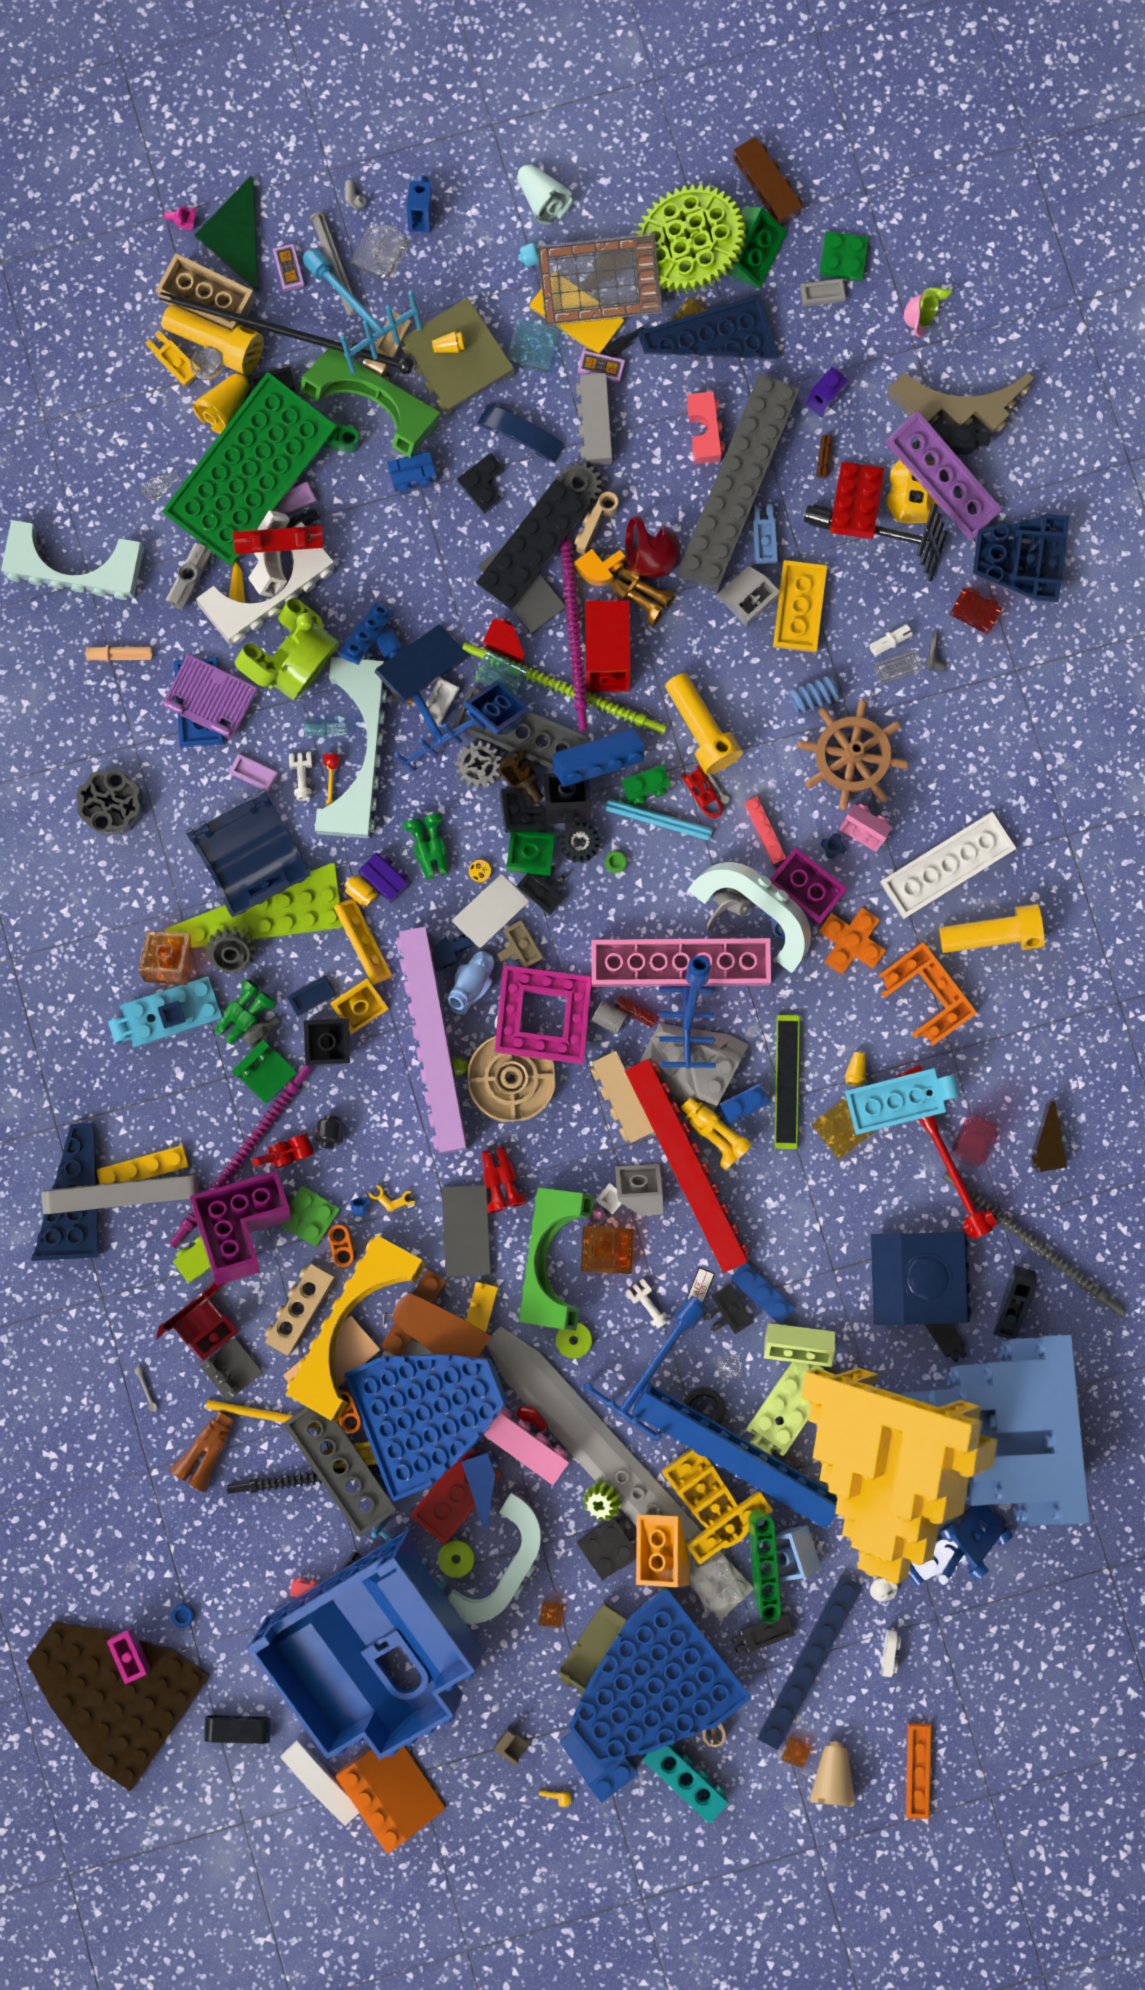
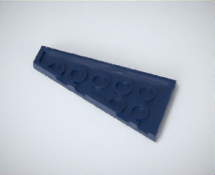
M759 294L650 327L637 333L644 354L759 359L779 358Z
M95 1123L71 1124L52 1189L97 1185ZM98 1209L44 1214L43 1224L37 1237V1244L31 1261L100 1257Z

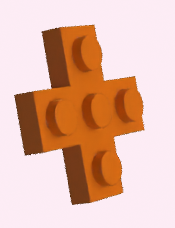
M861 908L850 925H848L831 913L818 931V933L836 944L824 963L841 975L854 957L871 969H874L886 951L868 938L880 919L864 908Z

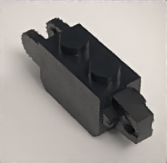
M931 425L955 455L972 454L973 450L979 449V446H989L991 443V433H979V429H975V425ZM920 441L912 443L914 449L919 448Z

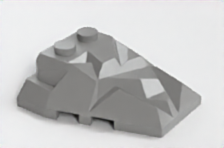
M659 1023L639 1063L649 1058L652 1061L656 1060L659 1067L661 1061L684 1062V1042L659 1041L660 1036L684 1037L683 1027ZM691 1028L690 1037L715 1038V1043L691 1042V1062L716 1063V1067L689 1069L684 1067H660L661 1073L659 1075L662 1082L666 1080L671 1089L669 1094L681 1106L692 1097L697 1103L702 1102L704 1106L715 1111L748 1044L729 1034Z

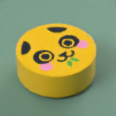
M484 860L474 861L469 867L471 879L478 883L487 881L491 876L490 865Z

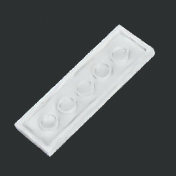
M991 812L880 881V884L902 918L905 919L1008 855L1016 847L994 813Z

